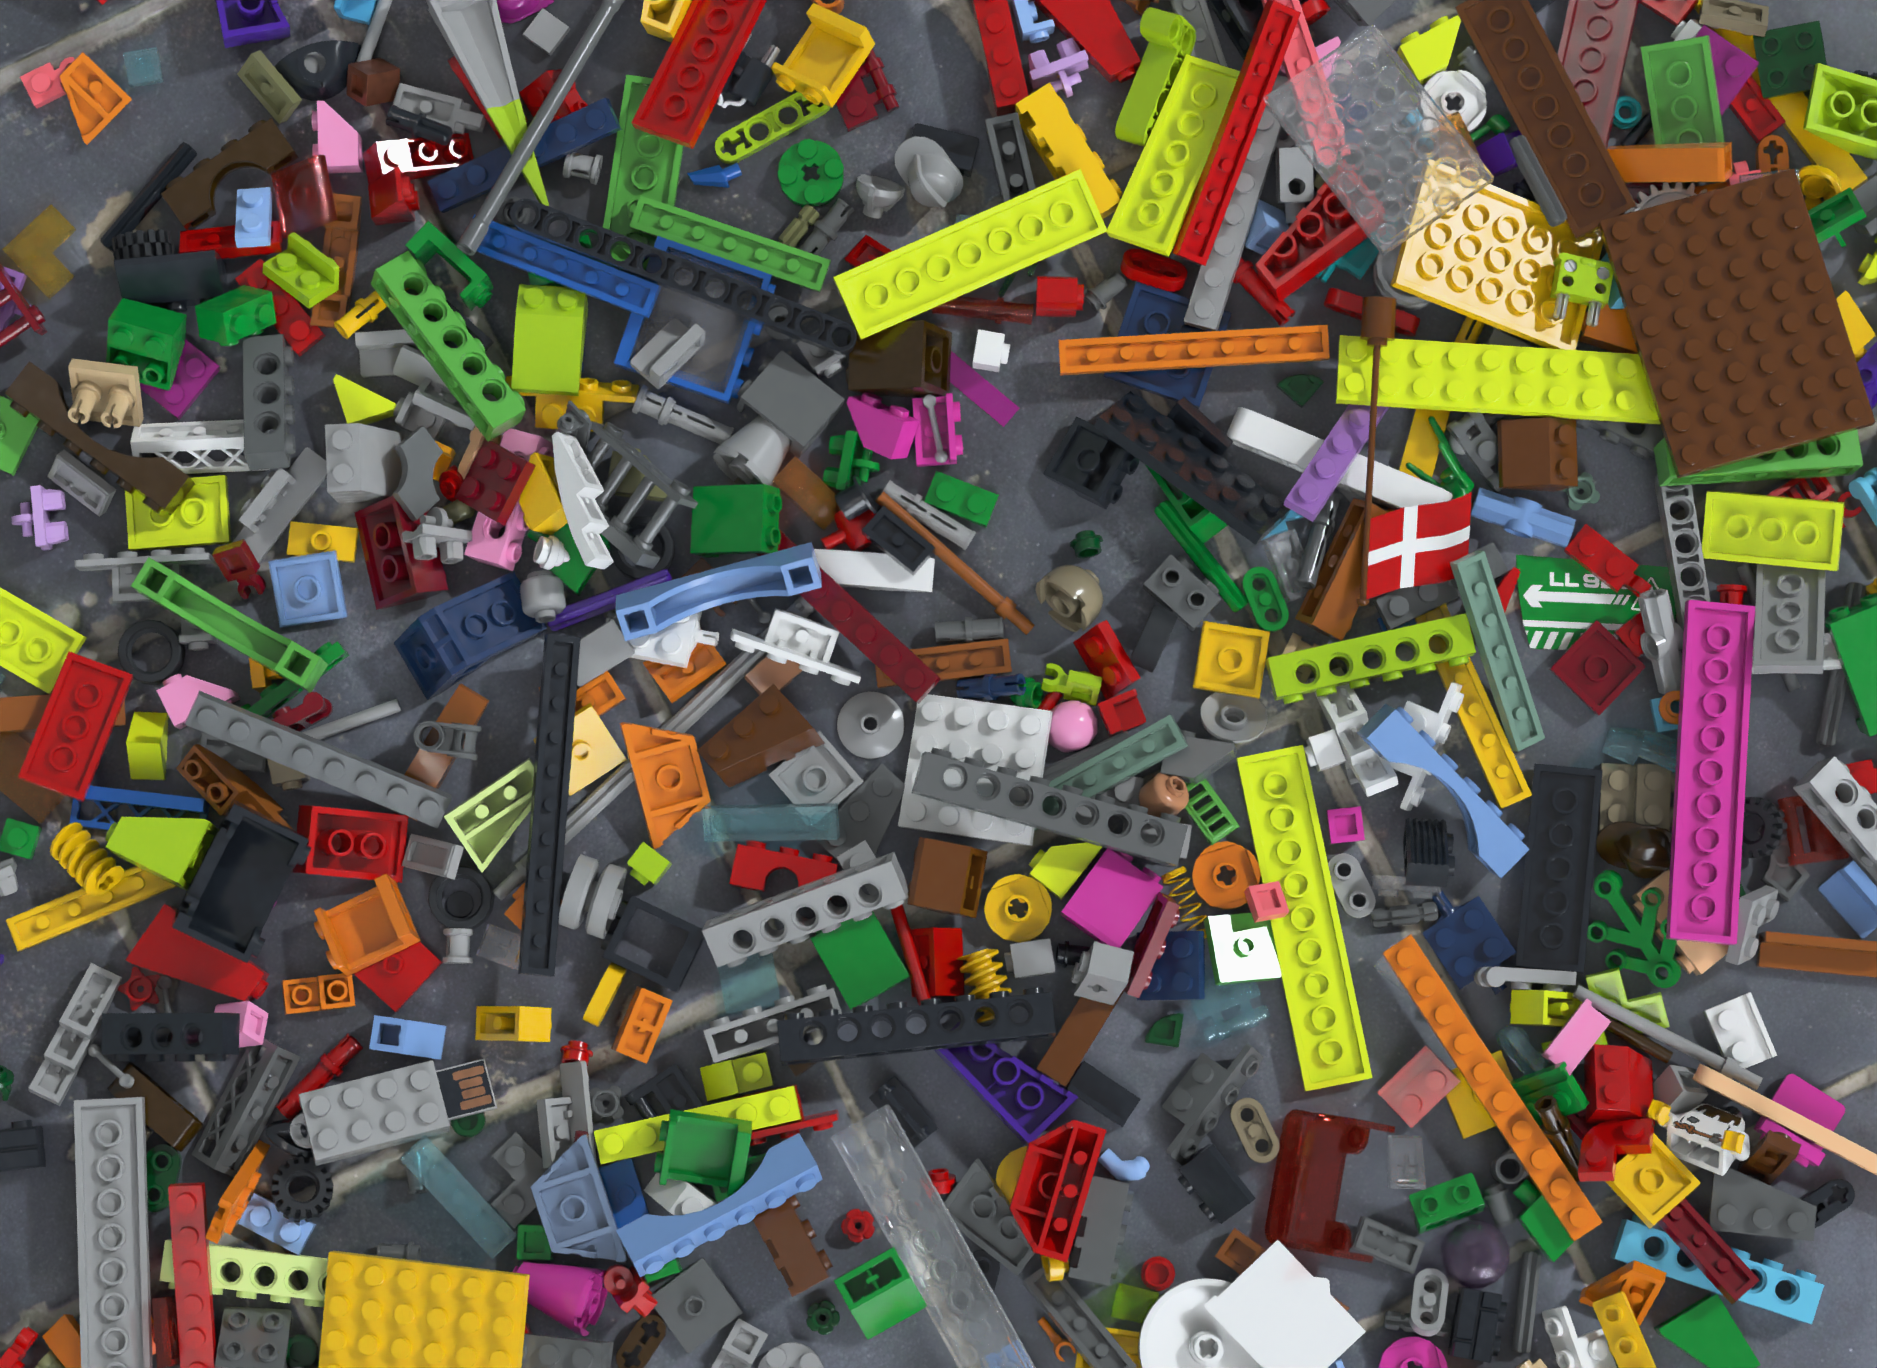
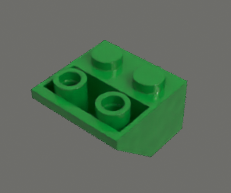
M122 298L108 319L106 363L137 366L140 383L169 391L172 387L185 344L187 315Z
M895 1246L834 1280L849 1310L868 1340L927 1307L924 1298Z

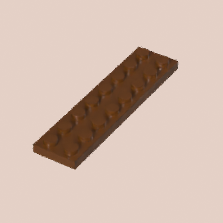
M1467 0L1456 6L1455 8L1518 129L1527 138L1567 214L1566 220L1575 238L1580 240L1598 230V224L1601 220L1627 214L1637 209L1638 207L1529 0Z

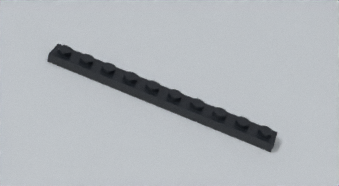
M546 634L544 636L518 974L555 976L581 637Z

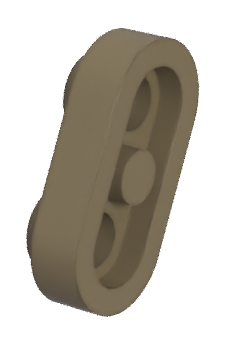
M1242 1098L1236 1101L1230 1110V1120L1246 1154L1255 1162H1270L1279 1152V1140L1262 1105L1253 1098ZM1245 1108L1253 1112V1118L1248 1122L1243 1121L1240 1116L1241 1111ZM1259 1139L1265 1140L1268 1144L1267 1150L1263 1153L1258 1152L1255 1148V1144Z

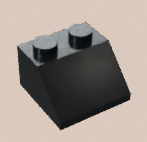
M1214 1144L1207 1145L1178 1168L1182 1175L1177 1180L1189 1195L1194 1191L1203 1201L1199 1208L1210 1222L1217 1219L1222 1224L1256 1199Z

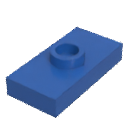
M632 1158L599 1168L618 1229L649 1214Z

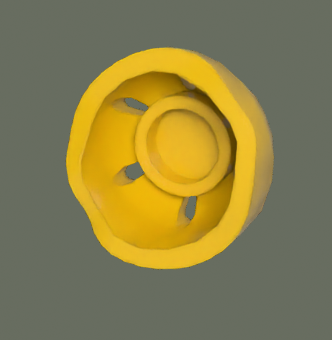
M1808 165L1796 172L1802 194L1806 196L1804 200L1807 210L1842 192L1839 178L1829 168L1819 165Z

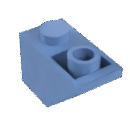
M374 1015L369 1049L441 1060L447 1026Z

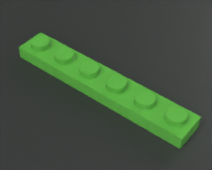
M642 195L638 199L629 225L630 229L654 237H663L771 274L774 278L818 293L821 292L831 260Z

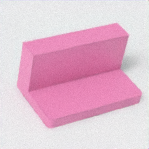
M1587 998L1582 1001L1541 1054L1553 1065L1565 1061L1567 1064L1565 1069L1569 1075H1571L1611 1023L1609 1019L1591 1006L1592 1002Z

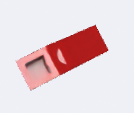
M468 133L453 134L449 144L445 146L422 137L417 139L379 141L362 153L369 185L394 167H400L405 177L409 176L410 180L448 172L474 159Z
M394 167L368 186L371 219L375 225L415 221V211L420 210L418 191H415L414 184L410 182V177H405L400 167Z

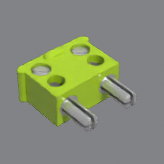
M1560 253L1553 261L1555 272L1550 294L1551 298H1556L1553 316L1556 319L1558 317L1559 319H1564L1568 301L1589 306L1586 324L1596 327L1598 325L1600 309L1609 302L1613 279L1611 264L1569 253Z

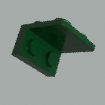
M1820 21L1767 30L1765 37L1753 35L1756 60L1759 62L1758 72L1761 91L1764 99L1811 90L1815 64L1827 65Z

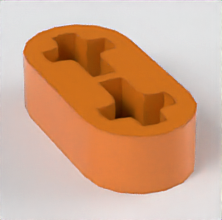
M1769 135L1763 138L1756 147V170L1761 169L1763 177L1771 175V171L1779 173L1789 170L1788 146L1785 140L1777 135ZM1769 143L1773 144L1774 149L1780 150V153L1774 158V164H1771L1770 154L1763 151L1769 146Z

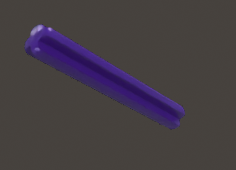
M662 569L567 605L563 612L556 615L554 621L547 622L548 626L552 631H558L614 610L616 607V595L671 581V574L667 569Z

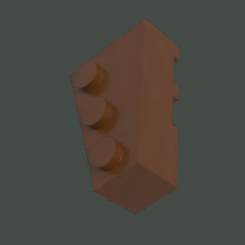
M772 684L701 746L697 752L730 788L767 771L766 767L783 759L788 761L795 758L796 753L813 745L816 748L825 744V742L780 690Z
M796 1195L787 1198L777 1208H769L757 1214L753 1219L764 1243H766L774 1258L775 1265L781 1271L789 1286L788 1290L792 1297L829 1278L831 1274L828 1269L833 1267L824 1249L818 1251L812 1239L817 1237L808 1218L802 1221L796 1209L801 1205Z

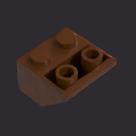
M919 837L918 846L914 852L915 864L912 880L908 885L909 898L907 904L938 913L976 918L988 851Z

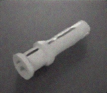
M645 385L641 387L632 409L634 414L640 412L657 419L658 424L662 426L663 424L667 425L670 423L718 444L731 437L734 431L733 427L677 405V401L671 396L665 398L648 391V386Z

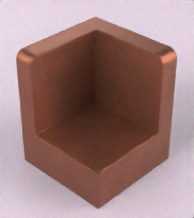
M382 58L348 64L347 96L366 107L394 101L400 83V68Z

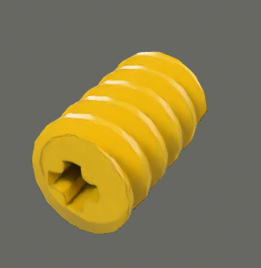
M80 823L68 824L55 836L50 847V854L55 860H59V864L64 869H67V872L75 878L80 886L84 887V890L89 895L97 896L109 891L122 879L124 869L121 866H116V861L113 857H107L108 852L104 848H99V843L96 839H91V834L87 830H82L83 826Z
M984 949L957 958V960H967V963L960 968L961 973L972 974L964 983L965 986H976L968 994L975 995V999H988L989 993L1009 991V994L1012 992L1011 988L1000 987V984L1008 979L1007 975H996V971L1003 966V963L992 962L991 960L999 953L998 949ZM981 1010L979 1012H984V1015L977 1020V1023L992 1020L994 1016L988 1010Z

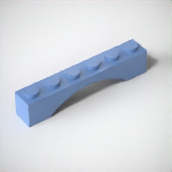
M812 542L616 595L615 611L624 639L628 641L657 633L690 615L722 604L756 597L792 596L822 588L821 571Z
M1384 704L1357 734L1379 757L1389 762L1406 763L1423 768L1443 783L1454 797L1462 813L1467 831L1468 850L1489 872L1502 878L1530 850L1522 842L1525 838L1524 834L1512 823L1507 826L1500 819L1503 814L1502 811L1490 800H1487L1485 803L1477 795L1481 791L1480 788L1467 776L1462 779L1455 772L1458 765L1445 753L1440 756L1433 749L1436 742L1425 731L1421 730L1418 733L1410 725L1414 720L1402 707L1399 706L1395 709Z
M797 1133L769 1148L753 1176L737 1192L722 1202L702 1211L685 1215L659 1216L646 1214L617 1229L616 1232L638 1275L642 1277L645 1274H653L659 1271L664 1264L677 1257L681 1258L689 1255L696 1247L707 1241H715L721 1238L729 1229L751 1222L757 1214L769 1208L781 1206L787 1198L799 1192L811 1190L817 1182L823 1179L816 1161L801 1135Z

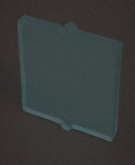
M773 952L764 956H760L759 953L750 955L744 963L735 967H728L727 964L718 967L726 1014L744 1011L760 1005L761 1008L775 1005L774 1001L780 999Z

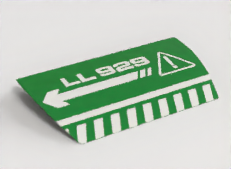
M1516 555V566L1520 569L1517 581L1522 619L1528 643L1532 649L1567 650L1595 620L1599 621L1619 640L1613 632L1640 611L1638 597L1623 586L1616 593L1574 559ZM1639 565L1634 574L1647 581L1652 586L1651 590L1660 588L1668 590L1675 621L1676 608L1668 567Z

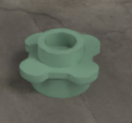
M1587 472L1581 473L1578 477V487L1562 490L1567 494L1569 499L1568 507L1571 510L1578 511L1583 505L1588 503L1595 504L1600 499V493L1595 490V485L1592 482L1593 477ZM1580 488L1584 491L1582 495L1577 492Z

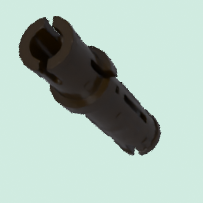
M1543 1096L1535 1103V1109L1538 1111L1543 1122V1132L1547 1138L1551 1139L1557 1154L1574 1180L1579 1182L1578 1166L1580 1151L1571 1135L1570 1122L1566 1116L1562 1115L1553 1096Z

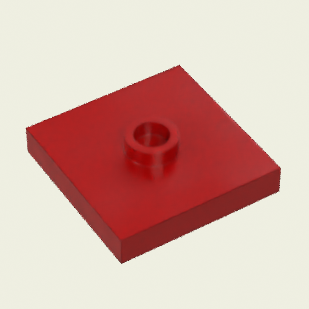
M419 941L354 973V975L397 1013L442 964V961Z

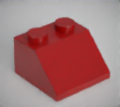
M1594 1044L1584 1058L1585 1096L1589 1101L1586 1107V1123L1599 1124L1613 1119L1648 1118L1646 1114L1652 1099H1654L1652 1060L1628 1046Z

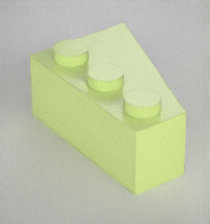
M530 758L444 815V818L482 873L531 811L534 764Z

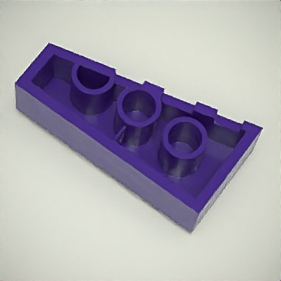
M215 0L225 48L291 37L290 26L277 0Z
M958 1022L951 1030H955L956 1028H958L960 1022ZM995 1044L934 1050L1025 1146H1028L1029 1142L1035 1140L1078 1098L1072 1092L1054 1083L1053 1080L1035 1071Z

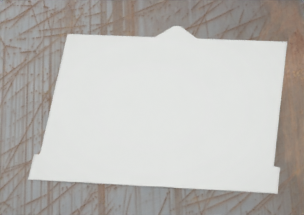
M1279 1240L1271 1245L1218 1297L1214 1295L1203 1305L1262 1368H1328L1366 1332L1330 1295L1329 1280L1327 1278L1313 1277Z

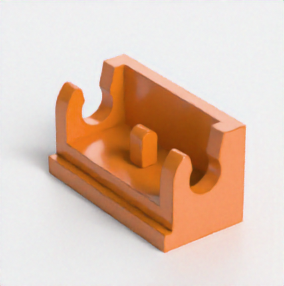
M637 986L611 1049L647 1064L673 1000Z

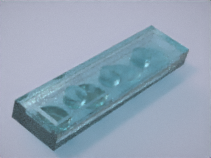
M838 803L704 806L702 809L705 842L837 840L840 837Z
M426 1135L400 1157L405 1166L492 1259L518 1236Z

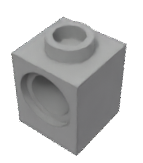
M1050 938L1010 944V952L1004 953L1007 973L1014 972L1015 979L1056 972Z

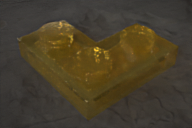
M52 204L2 249L49 299L75 277L52 252L70 237L76 229Z

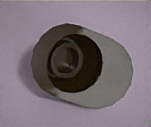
M1618 821L1608 824L1600 831L1596 841V849L1600 857L1608 864L1628 869L1632 874L1640 878H1654L1670 867L1672 833L1667 829L1656 826Z

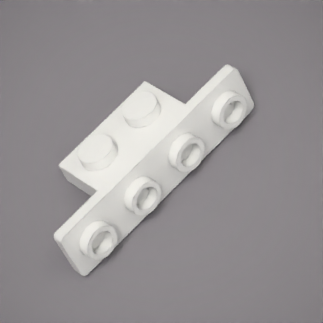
M775 608L764 639L735 629L731 631L730 639L735 641V647L751 653H754L755 648L767 652V658L782 664H786L787 659L799 663V669L818 675L820 670L831 674V680L847 686L850 685L851 681L859 684L861 679L859 672L829 662L839 631L827 625Z
M1452 682L1450 684L1439 713L1411 701H1407L1404 710L1414 720L1410 725L1418 733L1421 730L1425 731L1436 742V745L1433 747L1435 751L1438 744H1444L1448 738L1451 725L1447 723L1452 711L1457 713L1462 704L1464 694L1460 693L1462 685ZM1389 762L1393 769L1412 776L1400 806L1401 809L1411 811L1413 805L1418 807L1425 793V788L1421 786L1426 774L1431 776V773L1423 768L1406 763Z
M1566 1306L1542 1312L1545 1329L1550 1337L1556 1354V1361L1560 1368H1617L1602 1328L1577 1337Z

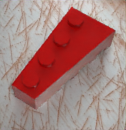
M1345 160L1336 168L1337 171L1328 182L1325 181L1319 188L1317 195L1306 208L1303 207L1297 214L1296 220L1287 231L1282 232L1255 264L1259 278L1279 303L1387 224L1384 208Z

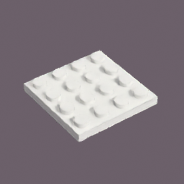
M927 694L919 704L917 703L898 826L901 828L1032 846L1035 830L1033 827L911 792L922 753L925 751L931 753L932 748L951 752V759L964 762L965 757L985 762L983 768L997 771L998 766L1017 771L1016 777L1028 781L1030 776L1043 778L1053 712ZM947 769L943 775L945 784L952 788L958 787L961 782V776L958 771L954 769ZM981 778L976 785L977 792L981 796L990 797L992 795L994 787L989 779ZM1015 787L1011 789L1009 799L1015 806H1023L1026 802V794L1021 788Z

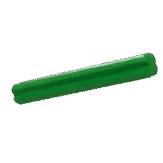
M1169 500L1160 503L1154 510L1155 514L1203 575L1219 589V595L1233 612L1236 613L1244 608L1248 603L1245 595L1206 546L1189 529Z

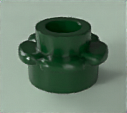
M1092 530L1081 531L1070 542V547H1073L1075 556L1078 558L1094 557L1102 551L1100 542H1103V538L1100 535H1095V532Z
M829 1301L815 1302L807 1310L808 1318L806 1323L812 1331H818L821 1335L831 1333L833 1327L839 1324L840 1314L835 1310V1305ZM821 1314H824L826 1316L825 1321L820 1320L819 1317Z

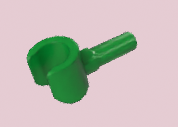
M1496 114L1480 129L1464 137L1463 141L1467 146L1490 131L1495 135L1505 132L1510 127V123L1502 115Z

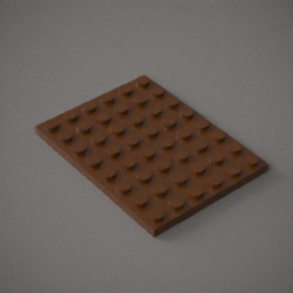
M1794 168L1599 222L1598 226L1677 479L1874 425L1876 421Z

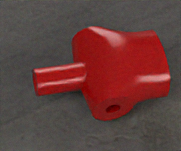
M869 509L849 521L842 511L837 512L833 518L838 530L820 539L823 547L826 550H830L846 542L852 551H863L872 542L862 535V529L876 514Z

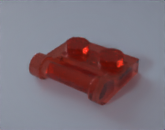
M1800 796L1785 797L1777 800L1779 810H1783L1785 815L1784 821L1787 823L1786 832L1791 854L1788 856L1789 867L1849 858L1848 852ZM1798 807L1803 808L1810 852L1804 853L1796 811Z

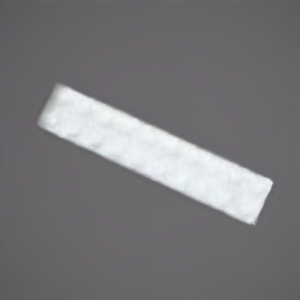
M887 1104L831 1137L888 1242L891 1247L895 1246L926 1302L924 1307L958 1368H1036L890 1105Z

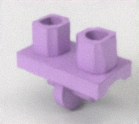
M1073 38L1064 40L1056 45L1061 59L1049 63L1044 50L1028 55L1029 80L1033 90L1050 82L1055 92L1062 90L1066 98L1073 96L1071 86L1082 82L1078 72L1089 68L1087 62L1089 58L1086 51H1080Z
M41 485L30 486L33 514H31L30 502L20 503L21 515L11 517L12 525H22L23 537L33 536L32 525L34 524L36 547H41V550L53 549L52 544L69 540L67 523L65 521L50 523L49 511L65 510V494L61 490H46Z

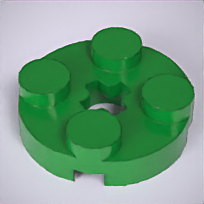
M804 139L788 148L781 157L778 166V180L782 192L794 204L801 207L807 204L810 206H823L834 200L840 193L844 183V166L839 154L830 145L821 141ZM805 167H817L819 179L816 181L811 178L808 182L803 179L805 177L803 169Z

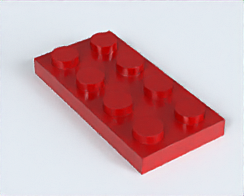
M68 651L18 778L84 802L133 680V674Z

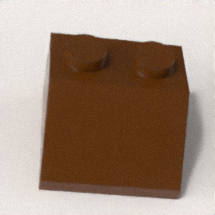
M1546 417L1497 421L1499 488L1555 492L1578 487L1575 419Z

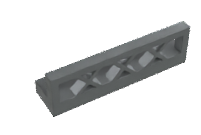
M265 1038L263 1045L247 1047L191 1155L211 1168L235 1177L255 1147L301 1057ZM261 1046H264L266 1050L261 1060L256 1063L255 1057ZM245 1079H248L245 1091L240 1094L241 1084ZM232 1109L230 1120L224 1124V1117L227 1111ZM216 1139V1147L209 1157L206 1155V1152L211 1142Z

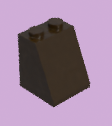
M924 320L903 321L860 340L856 331V346L849 353V367H847L845 375L848 390L860 395L863 392H867L877 396L924 398L928 394L934 397L946 396V393H950L952 332ZM850 334L848 335V338H847V345H848V344L850 343V341H851V336H850Z

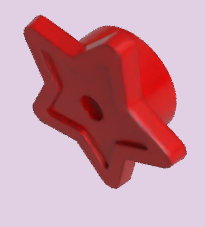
M137 967L132 968L130 979L118 987V991L129 997L132 1011L137 1010L144 1002L159 1003L160 1000L155 988L160 975L145 976ZM139 986L144 987L143 992L138 991Z

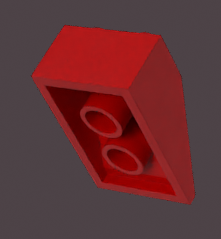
M299 805L297 832L309 838L307 845L312 848L303 866L297 863L292 873L374 880L387 874L394 881L402 883L404 868L402 863L405 856L409 816Z

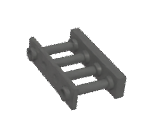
M591 421V430L601 437L587 457L593 470L595 471L610 447L623 456L602 486L604 492L595 498L609 525L600 534L636 565L654 569L660 557L651 550L653 547L651 542L677 504L695 509L698 502L688 495L691 490L685 484L676 479L672 481L623 439L622 435L624 432L610 422L603 425ZM632 466H634L645 476L619 515L612 516L607 512L609 508L607 503ZM656 485L667 496L642 533L635 536L629 531L631 527L629 523Z

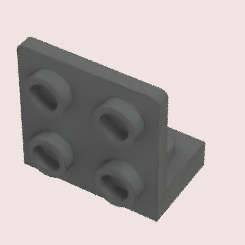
M226 1306L223 1312L215 1368H287L286 1356L293 1317L292 1311L290 1309Z

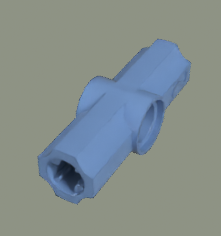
M1483 488L1478 489L1470 515L1485 522L1502 526L1503 530L1510 534L1528 539L1534 537L1564 548L1569 543L1576 519L1543 509L1542 505L1535 501L1522 497L1510 498Z

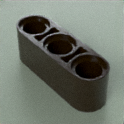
M129 1062L122 1072L134 1078L133 1086L129 1089L122 1087L119 1084L120 1079L116 1077L107 1089L116 1098L145 1097V1123L171 1146L182 1152L203 1128L204 1124L144 1071Z

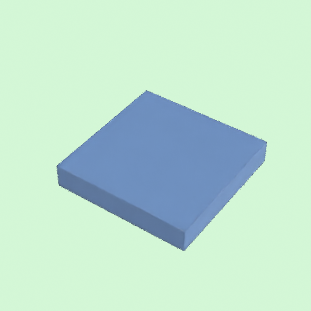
M336 550L268 561L280 628L348 616Z

